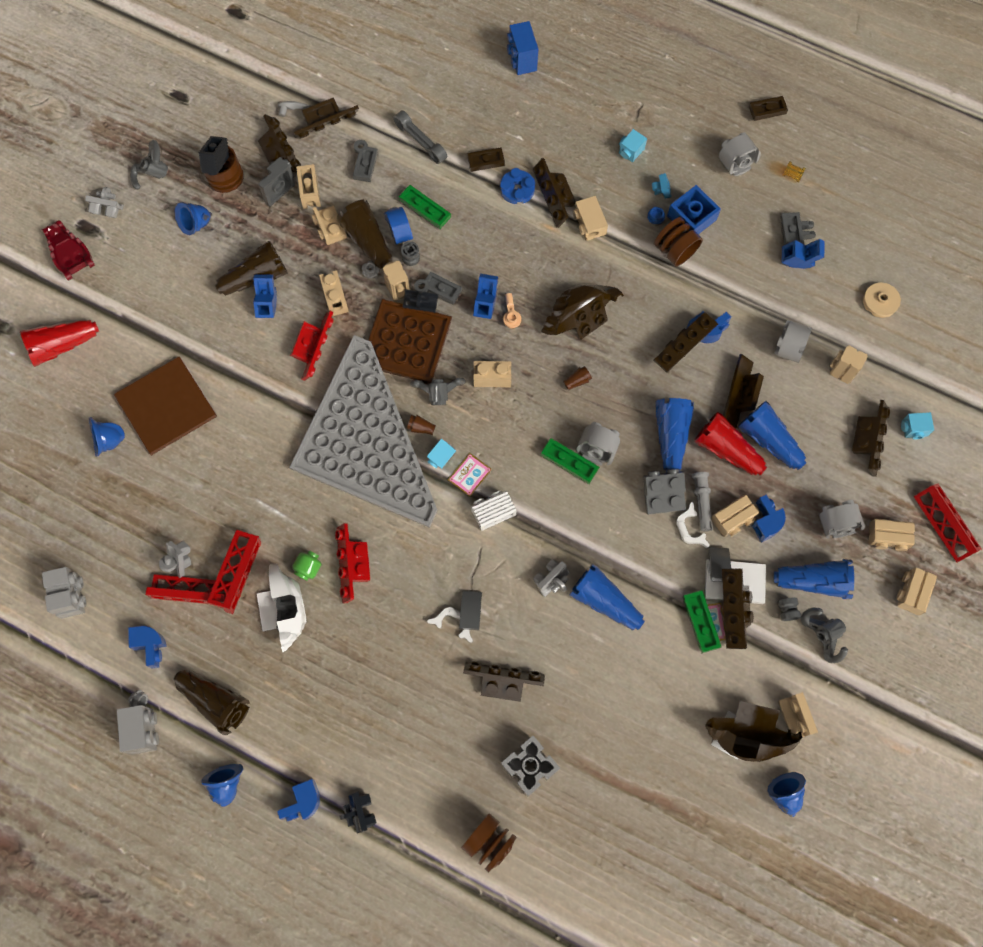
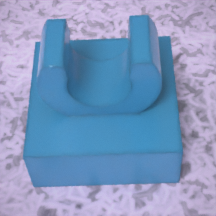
M666 173L659 175L660 182L652 183L654 194L659 195L663 193L665 199L672 197Z

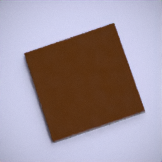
M382 299L368 339L372 343L382 371L431 384L450 328L452 316L403 308L401 303Z
M180 356L114 394L151 456L217 417Z

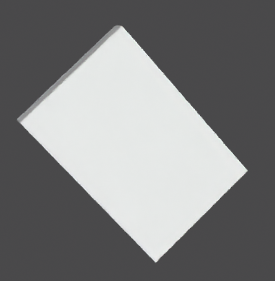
M707 559L705 599L724 601L723 582L711 581L709 573L710 560ZM731 561V568H743L744 586H749V591H752V603L764 604L766 564Z

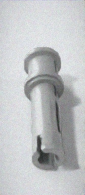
M697 472L692 474V478L695 483L694 494L698 500L700 530L703 532L712 531L713 525L709 502L711 488L708 485L709 473Z

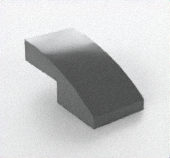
M709 547V573L711 581L722 582V569L731 568L729 548Z
M462 591L459 629L479 630L482 592Z
M290 594L276 597L277 621L295 618L298 612L295 596Z

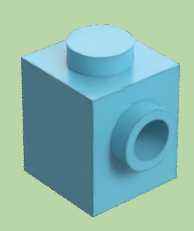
M633 129L627 137L624 136L619 142V154L623 158L634 162L645 149L647 138Z
M931 412L908 414L901 422V429L905 434V438L918 440L929 436L934 431Z
M441 438L428 453L427 457L429 460L427 462L434 468L439 466L442 469L456 452V449Z

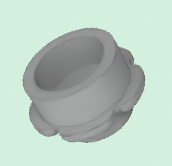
M372 261L362 266V274L366 278L373 279L378 275L379 268L375 267Z
M141 690L132 693L128 701L130 707L146 706L148 696L142 693Z

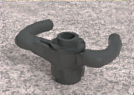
M156 140L149 142L148 156L143 158L140 164L135 163L131 167V183L137 190L141 188L137 180L138 173H144L158 179L164 178L167 174L168 166L163 161H160V147Z
M456 378L449 383H443V379L432 380L431 384L412 380L410 386L421 388L427 392L431 405H446L448 392L456 386L464 385L466 380L464 378Z
M812 607L804 611L801 616V622L805 627L813 629L817 633V638L824 646L823 656L828 663L841 662L846 657L848 648L842 647L837 655H834L837 639L842 637L846 631L844 622L838 618H832L827 622L810 618L812 615H821L823 613L821 608Z

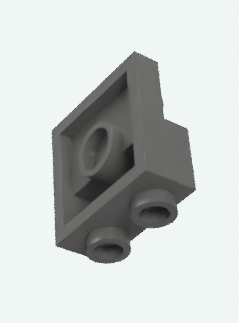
M279 157L276 161L271 162L269 167H267L269 175L264 177L258 184L264 202L269 207L295 186L294 174L291 171L292 166L285 158Z
M675 468L668 469L667 473L661 474L660 471H650L648 475L643 476L646 513L648 515L686 510L684 472Z

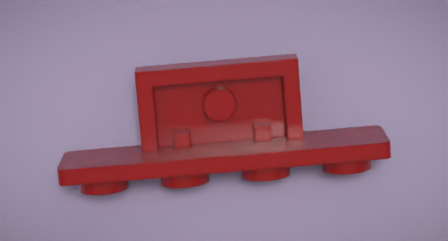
M332 311L325 314L320 328L305 321L300 327L290 356L307 363L301 378L303 381L312 377L315 373V361H318L321 356V345H324L328 337L326 331L331 327L334 320L332 318Z
M343 523L336 528L335 539L338 544L336 555L339 559L340 597L342 598V603H348L354 600L353 582H368L371 579L367 542H349L348 523Z

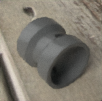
M405 242L401 247L402 260L406 265L414 266L420 260L419 247L415 242Z
M798 598L778 600V606L782 611L780 614L781 621H792L802 618L797 608L799 604Z

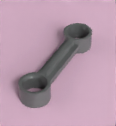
M401 110L393 117L397 127L402 131H407L425 148L436 164H440L448 157L445 149L440 144L433 143L416 127L405 111Z

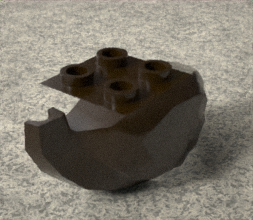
M587 284L574 286L564 291L556 299L552 316L546 318L541 332L547 335H558L577 328L579 338L582 340L608 321L605 311L607 303L610 300L616 302L619 296L623 297L624 295L618 288Z
M743 701L739 703L735 718L712 717L705 724L708 734L713 740H718L720 746L730 755L744 761L761 762L784 755L793 750L803 738L801 732L793 734L791 729L785 732L776 728L780 710Z

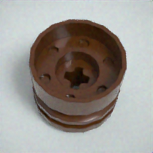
M228 146L229 158L218 174L208 175L204 173L210 187L216 192L228 193L236 190L244 179L242 167L230 146Z
M681 217L670 222L654 241V245L663 254L668 252L667 258L675 267L682 265L694 255L703 242L702 237L695 230L689 231V224H685L684 219Z
M490 813L461 847L470 857L481 852L482 856L479 859V865L486 858L490 860L485 868L488 873L493 868L499 866L512 850L514 841L517 838L512 834L506 841L503 837L509 831L507 828L498 834L496 829L500 822Z

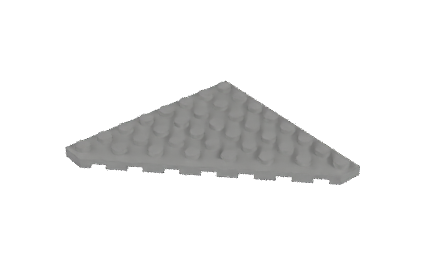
M354 335L289 468L430 528L438 511L372 343Z

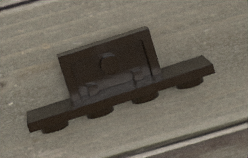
M334 97L302 110L308 126L295 131L293 135L295 138L299 137L302 139L309 135L308 132L313 130L318 132L325 129L327 124L335 125L341 122V118H352L357 115L356 112H358L359 107L356 105L340 112Z
M265 114L263 117L270 130L258 142L269 164L276 161L279 157L285 158L292 166L291 171L297 173L296 167L301 166V163L295 157L293 148L288 144L287 136L280 128V122L275 117Z
M541 158L534 166L533 172L556 228H559L569 218L565 207H573L576 201L564 173H550L545 159Z
M704 312L687 329H682L674 341L671 340L653 361L668 373L717 327L718 323Z
M739 354L723 416L735 429L737 428L741 412L756 409L764 376L760 373L751 374L754 362L743 354Z
M880 400L877 417L858 416L852 448L854 454H871L868 470L873 477H877V471L881 469L880 453L884 451L883 436L887 434L886 419L890 416V407L887 406L884 400Z
M723 568L722 582L726 649H747L746 628L753 623L754 619L753 611H750V603H752L753 598L752 591H749V586H744L743 568Z
M475 661L466 662L463 674L483 677L481 696L521 702L524 683L544 686L545 675L538 671L525 672L518 668L506 669L494 664L487 666Z

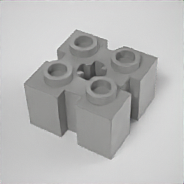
M67 567L42 572L43 585L46 589L47 612L56 614L61 619L85 613L84 607H86L87 603L85 596L81 595L84 582L80 575L72 572Z
M534 736L520 746L522 752L518 756L513 752L501 762V765L511 777L516 774L520 779L517 785L527 797L541 786L538 780L544 777L547 781L560 769L550 755L545 758L540 753L544 748ZM527 761L529 763L534 762L535 771H527L525 769V767L527 766L525 763Z

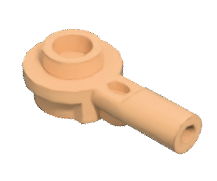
M507 293L505 294L507 312L503 316V322L508 328H516L521 323V315L514 310L512 294Z

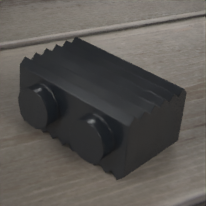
M210 136L209 140L206 141L200 152H198L202 173L217 175L229 158L228 139Z

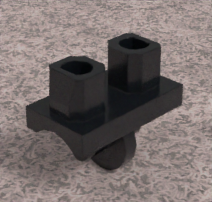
M405 289L403 308L436 313L438 294Z
M357 792L348 796L349 804L343 806L345 814L339 816L340 820L346 819L348 827L355 825L357 834L367 831V828L376 824L374 813L364 815L362 807L371 805L370 794H359Z

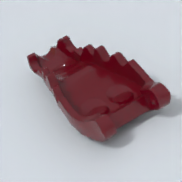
M60 220L42 229L48 239L47 242L51 251L52 261L68 281L73 278L72 274L86 266L90 268L95 266L91 253L85 244L66 229Z

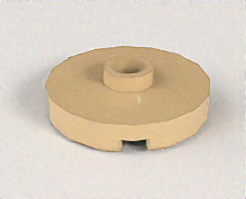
M874 283L868 287L863 295L865 309L869 310L873 316L879 318L893 315L901 303L899 292L895 287L887 283Z

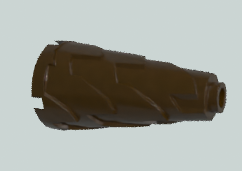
M364 199L355 201L345 207L347 210L345 214L342 210L339 212L337 221L355 244L370 258L375 267L377 266L383 270L387 263L392 262V255L386 246L385 239L367 200L366 202Z
M268 241L217 279L215 287L219 294L223 293L226 296L254 286V275H273L275 280L288 274L273 244Z
M179 671L174 676L176 689L222 735L232 733L228 729L230 727L237 729L246 717L250 708L246 704H250V702L245 697L222 688L214 682L207 681L192 671Z

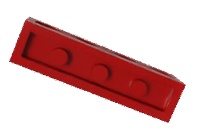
M939 483L913 496L956 563L982 550ZM930 493L933 497L932 506L924 504L920 497ZM934 510L942 511L944 514L943 522L934 519ZM945 526L954 529V539L945 536ZM956 543L963 544L968 552L959 557L955 551Z
M236 530L207 600L208 604L223 608L226 613L234 614L261 545L259 536ZM239 536L249 539L246 546L238 548L237 541ZM239 554L241 557L240 563L231 566L229 562L231 557ZM232 572L234 576L232 582L224 585L222 581L223 576ZM224 590L226 593L224 603L215 601L216 593Z
M154 574L152 586L147 587L145 595L151 599L208 604L207 600L213 588L209 585H214L216 580L179 578L177 576ZM158 580H166L170 586L166 589L157 588ZM223 581L224 585L230 583L229 581ZM180 582H186L189 588L187 590H176L175 586ZM200 584H205L209 590L206 592H196L194 588ZM216 594L214 600L224 603L226 594Z

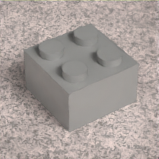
M143 705L117 709L120 752L134 755L157 751L159 736L157 732L155 733V724H157L156 712Z

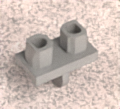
M104 187L102 191H97L96 195L101 198L86 195L85 201L89 202V213L100 215L101 208L104 206L106 207L105 216L116 218L118 211L123 210V204L110 200L115 199L116 195L111 193L109 187Z
M170 541L166 543L167 555L160 559L159 568L165 572L176 570L178 577L181 578L185 576L184 569L191 565L190 557L187 555L190 553V547L184 541L176 545Z
M552 559L546 566L550 573L544 576L540 572L533 578L544 597L551 591L556 593L559 589L563 592L567 590L565 583L569 580L566 577L569 571L563 561L558 563Z

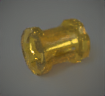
M789 161L783 176L796 179V182L799 183L806 168L795 166Z

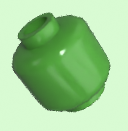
M311 551L299 553L292 566L295 571L294 574L306 581L314 579L322 565L318 560L319 555Z

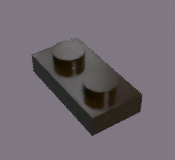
M783 96L755 101L749 104L754 121L785 115L788 112Z
M502 147L467 153L471 172L505 166Z

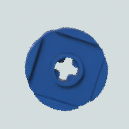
M518 168L512 169L501 179L500 190L502 197L512 204L528 202L535 193V179L525 171ZM515 185H521V189H514Z

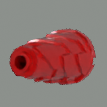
M86 320L22 330L20 335L33 366L36 367L57 358L62 353L73 350L76 346L97 336L96 333L99 332L95 321Z
M716 412L710 418V422L707 425L705 424L698 433L694 442L747 473L761 476L767 469L764 458L756 452L743 438L742 434L721 413Z

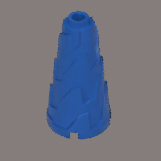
M665 398L656 401L655 407L663 470H666L667 473L668 469L678 468L680 471L686 443L688 442L694 402L682 398H669V401L665 403Z
M767 401L759 405L754 412L750 413L738 425L742 432L750 436L762 448H766L789 468L799 470L807 463L805 461V454L799 448L798 443L787 431L786 425Z
M842 559L841 561H829L802 566H783L778 568V571H774L773 580L774 583H777L778 587L785 589L803 590L842 599H852L853 594H848V592L854 591V566L848 565L852 564L853 561L851 559Z
M592 563L589 566L590 570L584 572L569 595L595 611L608 616L617 623L623 624L632 631L634 629L639 630L645 622L643 620L644 615Z

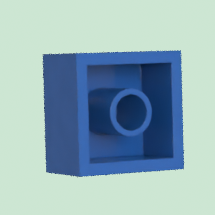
M530 21L510 25L509 33H507L509 43L507 44L508 55L512 56V68L516 69L517 75L537 71L539 49Z
M695 185L670 205L667 217L671 221L678 217L683 218L685 224L688 223L690 226L689 231L695 230L700 234L718 219L721 208Z

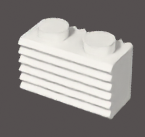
M507 491L494 492L491 498L484 500V498L479 499L471 506V511L481 531L516 515V508Z

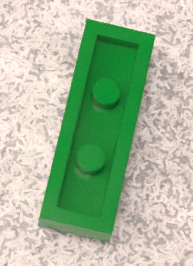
M411 185L399 196V201L439 229L451 218L450 212Z
M550 438L541 452L542 457L587 484L591 483L600 468Z
M703 591L683 595L682 598L701 654L720 649L722 646Z

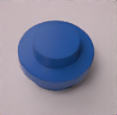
M654 207L649 210L647 218L650 223L658 225L665 220V212L660 207Z

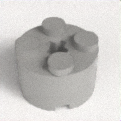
M745 132L731 140H725L721 145L722 149L719 153V159L731 175L734 174V176H739L751 169L750 165L753 162L757 163L761 156V152Z
M787 320L774 354L799 363L812 328Z
M592 422L591 425L585 427L576 450L578 453L580 451L583 454L582 457L596 465H602L603 462H608L607 465H610L620 445V433L614 429L609 430L602 427L597 422Z
M853 500L844 501L842 505L836 507L834 505L825 506L822 508L823 512L819 514L827 539H830V535H833L834 538L852 535L856 533L855 529L860 527V530H863L865 528L859 506Z

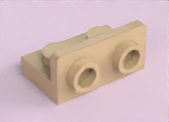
M334 206L320 211L313 207L314 214L311 216L314 224L319 225L318 233L321 240L325 239L326 244L330 245L347 238L344 228L337 221L338 214Z
M803 692L778 701L788 729H791V733L797 734L801 732L802 737L818 733Z

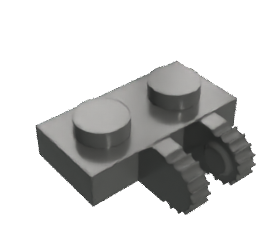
M800 212L781 214L784 245L795 240L804 244V240L816 237L815 231H802L812 229L814 222L801 221Z

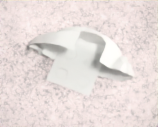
M277 563L269 565L271 591L258 593L257 599L262 631L276 629L278 625L282 652H284L297 640V637L304 629L306 614L299 583L293 578L284 575ZM290 594L295 596L298 610L295 618L277 621L276 597Z

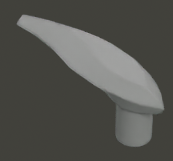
M284 101L278 104V107H280L278 115L285 117L287 109H307L311 106L296 101Z

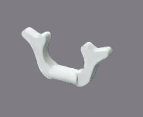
M691 502L688 510L677 518L676 525L685 543L700 544L708 548L710 544L705 540V533L693 538L686 529L685 518L698 515L694 510V503Z
M448 607L436 618L429 619L427 622L429 624H436L438 628H441L442 620L447 615L460 620V611ZM463 630L459 634V638H466L470 643L473 642L470 630Z

